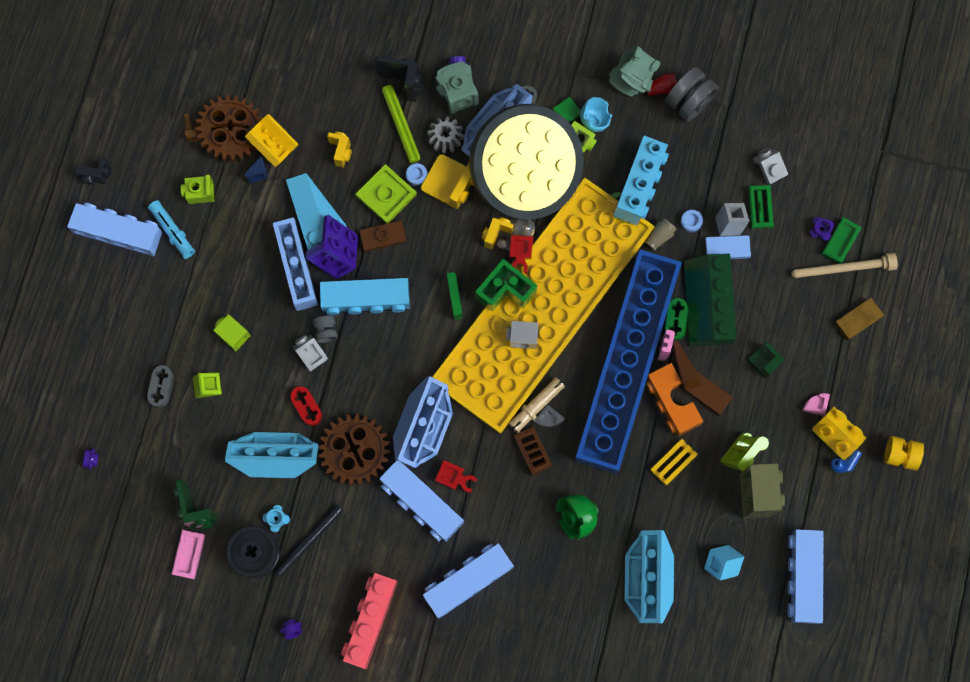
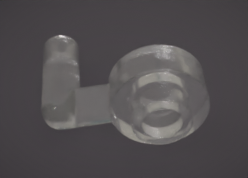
M518 219L514 225V235L533 236L535 232L534 222L530 219ZM500 239L497 242V247L510 251L511 242Z

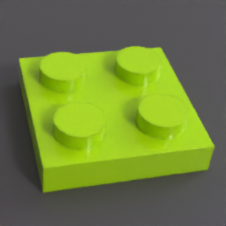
M386 164L356 193V197L386 224L417 195V192Z

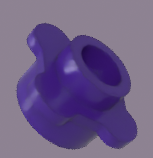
M820 217L814 218V226L810 231V235L813 238L820 237L824 241H828L831 238L830 232L834 227V223L831 220L821 219Z

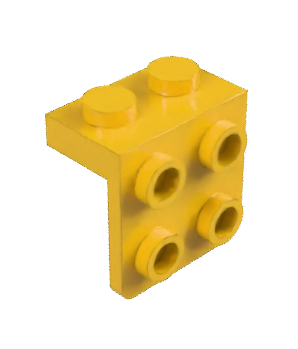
M439 155L421 185L422 192L458 209L460 204H464L470 186H474L469 164L466 167L445 155Z

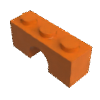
M670 363L650 373L645 385L649 393H654L658 400L656 406L660 413H665L668 419L666 424L670 432H675L678 437L700 426L704 421L693 402L685 406H678L672 401L671 391L680 387L682 381L674 366Z

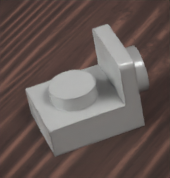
M311 335L301 336L295 341L296 345L292 347L310 372L328 359Z

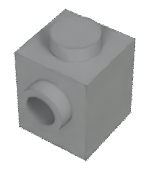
M724 203L715 217L720 236H740L749 223L744 203Z

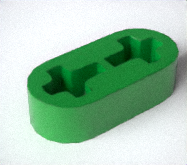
M681 298L671 300L667 311L665 332L675 327V321H678V327L682 329L681 332H677V335L674 336V341L682 339L687 328L689 308L686 301ZM678 303L684 308V310L679 312V318L676 317V311L673 310V307H677Z

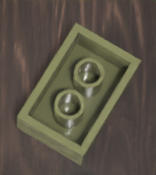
M778 464L750 465L740 473L743 519L770 518L784 507V493H780L783 473L782 470L778 469Z

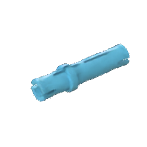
M160 201L152 202L148 206V210L168 235L169 242L176 246L184 259L191 257L195 250L185 238L186 234L184 231L179 230L172 218L162 207ZM161 215L164 217V219L166 220V222L169 224V227H168V225L165 223V221L163 220V218L161 217Z

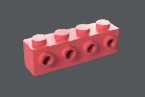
M376 573L373 578H368L365 590H368L365 599L362 598L357 609V612H360L357 621L353 620L349 631L352 634L350 643L346 642L341 653L344 656V662L367 669L398 583L396 580Z

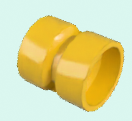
M890 436L885 449L884 463L897 467L902 464L905 469L917 471L922 462L924 444L912 440L906 443L904 438Z

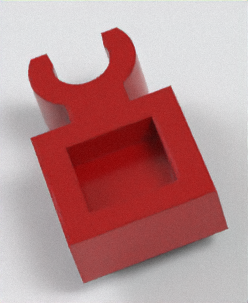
M511 235L509 257L516 259L512 266L514 268L519 265L523 266V273L527 274L528 265L525 259L532 260L533 236Z
M444 460L435 482L453 490H456L457 486L460 485L466 493H472V489L466 486V482L469 480L477 482V478L472 475L463 476V468Z

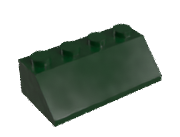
M730 253L707 254L683 261L686 303L689 308L687 320L689 346L733 345L737 336Z

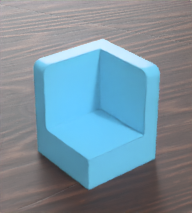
M729 545L710 549L704 569L718 580L736 577L739 575L744 556Z

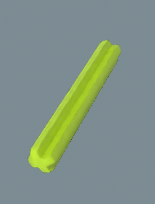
M392 85L384 86L382 92L409 162H418L420 155Z

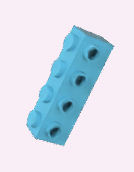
M647 136L643 137L613 217L634 225H638L640 219L645 220L649 207L646 206L647 200L652 201L656 189L652 188L654 182L658 184L662 175V171L659 170L660 165L665 166L669 156L668 153H665L668 144Z

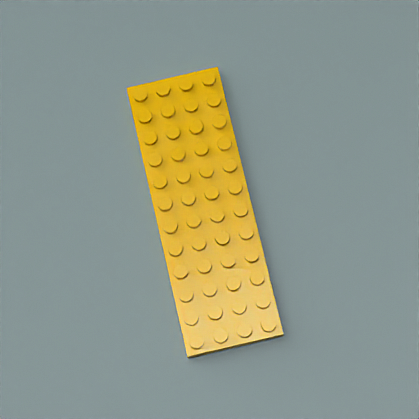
M586 178L582 180L570 200L560 209L534 243L532 260L525 259L528 265V273H523V266L519 265L516 267L518 271L538 285L537 293L524 309L508 296L504 297L493 312L486 307L433 376V378L448 385V394L451 399L499 434L504 431L508 423L513 419L655 228L654 225L644 219H640L638 225H634L613 217L619 201ZM512 321L538 323L536 349L510 347V341H506L507 327L511 328Z

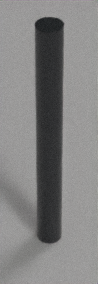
M337 505L281 563L275 572L282 577L337 519L343 510Z

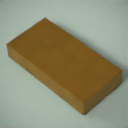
M870 298L837 320L835 324L848 341L882 318L884 314L873 299Z

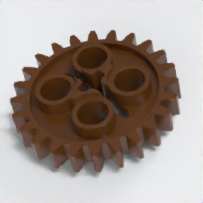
M226 95V100H222L218 96L217 103L211 99L210 107L203 105L204 112L199 111L198 117L200 119L195 121L198 126L195 128V133L199 134L197 141H203L201 149L207 148V155L214 153L215 160L222 156L224 163L227 158H230L231 163H234L235 157H238L240 162L243 160V155L250 158V150L256 153L257 148L248 139L239 141L237 137L240 135L246 136L263 119V116H258L259 109L252 110L254 103L246 105V98L239 102L238 95L233 100H230L229 95ZM240 115L243 116L245 120L237 121L235 117ZM219 116L222 117L224 120L222 122H216L213 120V118ZM221 136L226 140L224 142H217L215 138Z
M347 414L346 421L338 417L339 424L336 425L331 422L330 424L333 429H324L328 436L320 437V440L325 443L318 446L320 450L324 451V453L318 455L320 459H325L321 466H329L326 471L327 475L334 472L332 479L336 481L341 477L342 485L347 480H349L351 487H353L355 481H358L359 485L362 486L363 479L371 483L370 476L373 475L379 478L376 471H385L381 464L389 463V460L384 455L391 454L389 450L385 449V447L390 445V442L383 441L388 435L387 433L380 434L383 429L382 425L375 428V419L368 423L367 415L362 420H360L358 414L355 415L354 419H351L350 415ZM359 430H363L366 432L365 438L360 441L354 439V434ZM346 432L350 434L355 447L359 448L357 451L364 464L363 468L359 466L354 453L351 452L352 449L345 436ZM337 440L345 441L346 444L342 450L334 449V444ZM367 450L375 452V457L372 460H365L363 458ZM346 460L355 461L353 469L345 470L343 468Z

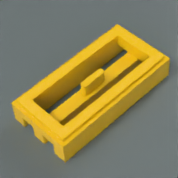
M681 439L650 471L667 486L698 454ZM682 447L684 450L659 473L657 469ZM688 453L690 456L665 479L663 476Z

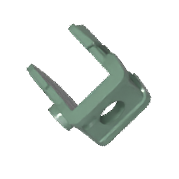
M634 46L623 52L618 66L614 67L608 74L609 82L619 92L629 97H633L635 94L638 95L639 92H649L653 82L651 78L653 73L659 68L660 62L645 53L639 46Z
M458 62L437 71L435 79L439 85L436 89L442 98L445 97L451 114L479 105L478 92L473 84L470 65L465 62Z

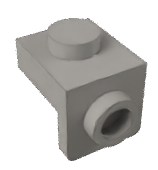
M767 148L760 151L758 156L753 158L754 163L759 164L768 184H772L788 175L778 151Z

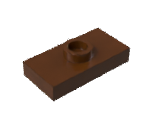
M402 221L360 230L364 252L407 243Z

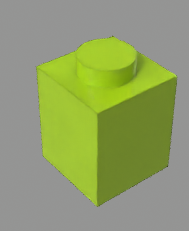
M229 314L226 317H221L216 322V328L213 330L235 352L250 337L248 331Z

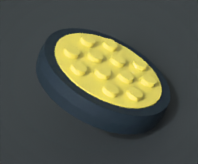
M536 104L514 105L491 116L477 132L471 146L469 158L471 178L482 199L495 211L510 218L524 220L545 217L564 206L573 196L580 183L584 164L582 146L574 128L564 117L555 111Z

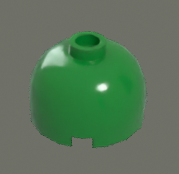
M582 494L567 495L558 499L556 511L557 513L561 512L563 520L560 519L559 523L565 534L570 539L576 538V540L591 534L597 525L598 508L596 504Z

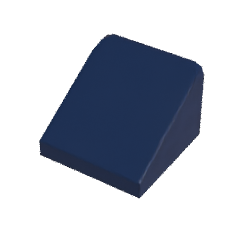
M262 157L245 173V177L250 184L269 177Z

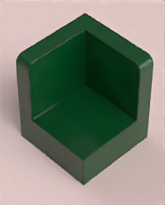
M766 341L749 357L748 361L766 379L785 359Z

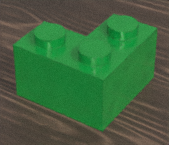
M502 259L476 290L475 299L493 312L504 297L508 296L524 309L537 293L538 285L506 260Z

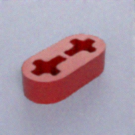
M301 386L293 389L291 400L302 420L309 426L318 425L322 420V412L309 390ZM299 392L307 394L304 397L307 404L304 406L300 400H295L298 398L297 393ZM309 407L313 413L318 412L315 415L316 420L314 421L306 419L309 416L306 409Z

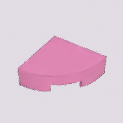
M822 393L813 396L805 403L802 411L825 416L830 394Z

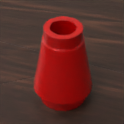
M666 73L653 80L648 95L669 94L677 84L674 73Z

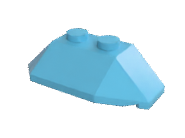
M253 432L240 437L236 441L228 442L225 462L249 477L296 478L316 464L318 444L299 433Z
M663 530L641 531L638 535L639 537L625 555V602L640 623H663L674 600V554Z

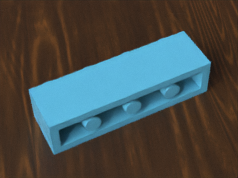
M408 278L320 282L321 309L327 315H339V312L361 314V311L382 313L383 310L404 312L405 309H410Z

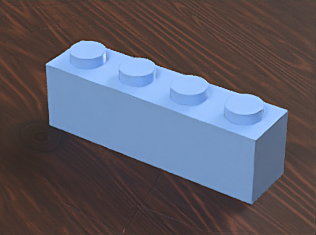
M76 203L67 226L72 233L150 256L155 255L162 236V231L159 229L158 224L149 220H145V223L137 221L136 217L127 214L124 217L119 216L117 212L106 208L102 211L89 203H84V205Z
M294 217L273 223L296 310L299 311L318 306Z
M397 460L381 476L380 481L383 484L380 487L388 495L395 494L399 498L397 503L404 510L407 511L410 508L415 513L413 518L420 525L423 526L426 523L432 529L429 533L436 540L440 541L443 539L447 542L464 523V520L402 462Z
M794 530L792 535L788 537V547L792 549V558L788 559V571H791V581H788V594H791V603L788 604L787 614L788 617H791V623L821 624L823 623V531Z
M492 543L481 550L483 553L476 559L474 556L470 557L462 563L464 566L459 571L451 570L443 576L445 578L444 581L439 584L434 582L425 588L426 593L423 596L438 619L514 568L499 543L495 546Z

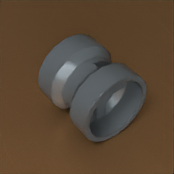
M322 316L313 319L314 328L317 330L315 335L316 342L326 343L338 339L337 331L334 330V316Z

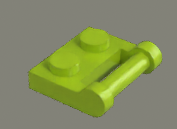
M742 433L721 458L720 462L726 467L744 471L753 464V458L757 453L768 447V439L762 436L753 437L749 433Z

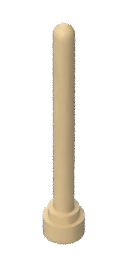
M887 253L885 256H881V259L795 269L791 275L794 278L880 267L891 271L897 270L898 262L895 253Z

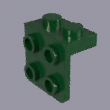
M177 479V486H174L173 489L175 498L180 501L181 508H178L180 522L183 521L191 529L199 528L200 530L211 529L213 524L219 523L217 514L210 509L193 511L189 485L182 479Z

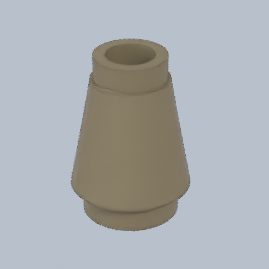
M663 218L662 221L657 222L645 243L655 251L672 238L677 229L667 219Z

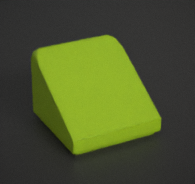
M198 373L193 377L195 398L222 394L219 373Z

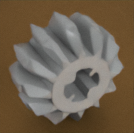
M448 116L444 122L438 117L437 124L431 123L430 127L432 130H429L427 134L430 137L429 144L434 145L435 151L442 148V153L445 154L446 149L453 153L454 146L460 148V140L464 139V134L461 133L463 131L462 126H457L456 119L450 123ZM447 133V136L449 135V137L445 138V136H442V134Z

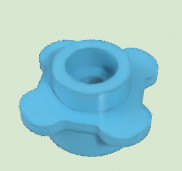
M275 505L272 510L263 515V521L271 526L270 529L273 532H278L282 525L288 524L290 521L289 516L283 513L280 505Z

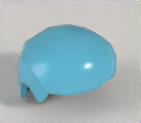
M592 97L585 102L580 110L581 122L584 127L592 132H602L610 124L612 114H609V104L600 97Z

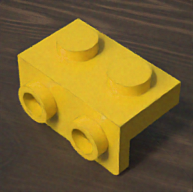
M269 114L245 136L275 168L298 146V143Z
M835 407L812 428L842 460H846L866 439L861 429L854 426L847 420L846 415Z

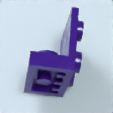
M328 214L324 216L322 243L306 251V259L338 279L356 268L358 235Z

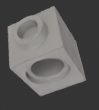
M512 321L511 328L507 327L506 341H510V347L537 348L538 323Z

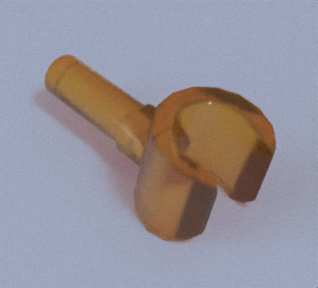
M184 114L187 141L198 142L197 136L199 134L195 133V129H192L189 114Z

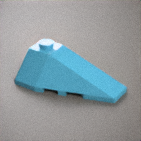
M307 173L286 180L308 250L322 243L324 216L329 214L346 226Z

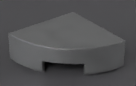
M547 404L533 423L541 427H554L563 422L565 418Z

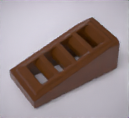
M673 341L672 345L684 388L689 389L702 385L699 374L680 343Z
M534 427L514 435L531 476L552 468L551 461ZM533 435L534 439L522 443L521 439ZM533 443L537 444L536 447L527 451L524 448ZM540 451V455L529 458L528 455ZM543 458V463L533 467V462Z

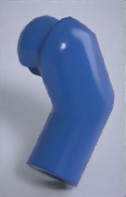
M855 450L846 460L833 459L831 462L832 470L837 473L852 471L862 453Z

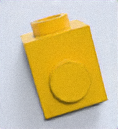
M329 132L327 136L329 143L338 145L334 156L335 166L344 168L345 162H349L352 153L349 137L341 132Z
M501 217L498 219L493 218L490 227H485L482 239L485 240L484 247L493 250L499 231L512 234L514 225L508 219Z

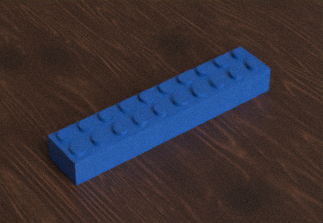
M639 250L575 457L576 462L618 474L682 262Z

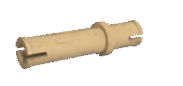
M555 377L527 406L524 405L521 408L522 411L508 423L512 428L519 422L513 429L515 432L519 433L530 420L537 418L536 414L565 388L563 383L558 384L560 382L558 378Z

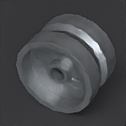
M694 67L687 72L673 87L665 100L672 109L680 108L679 115L687 122L694 119L710 103L719 90V86L711 79L703 82L705 74L698 67Z

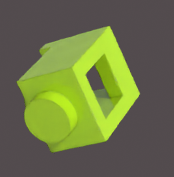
M574 121L571 126L577 135L583 134L585 136V140L580 142L583 152L586 149L591 151L597 141L594 139L596 134Z
M211 176L185 178V184H181L182 197H186L189 204L214 202V184ZM193 187H199L198 190H192Z

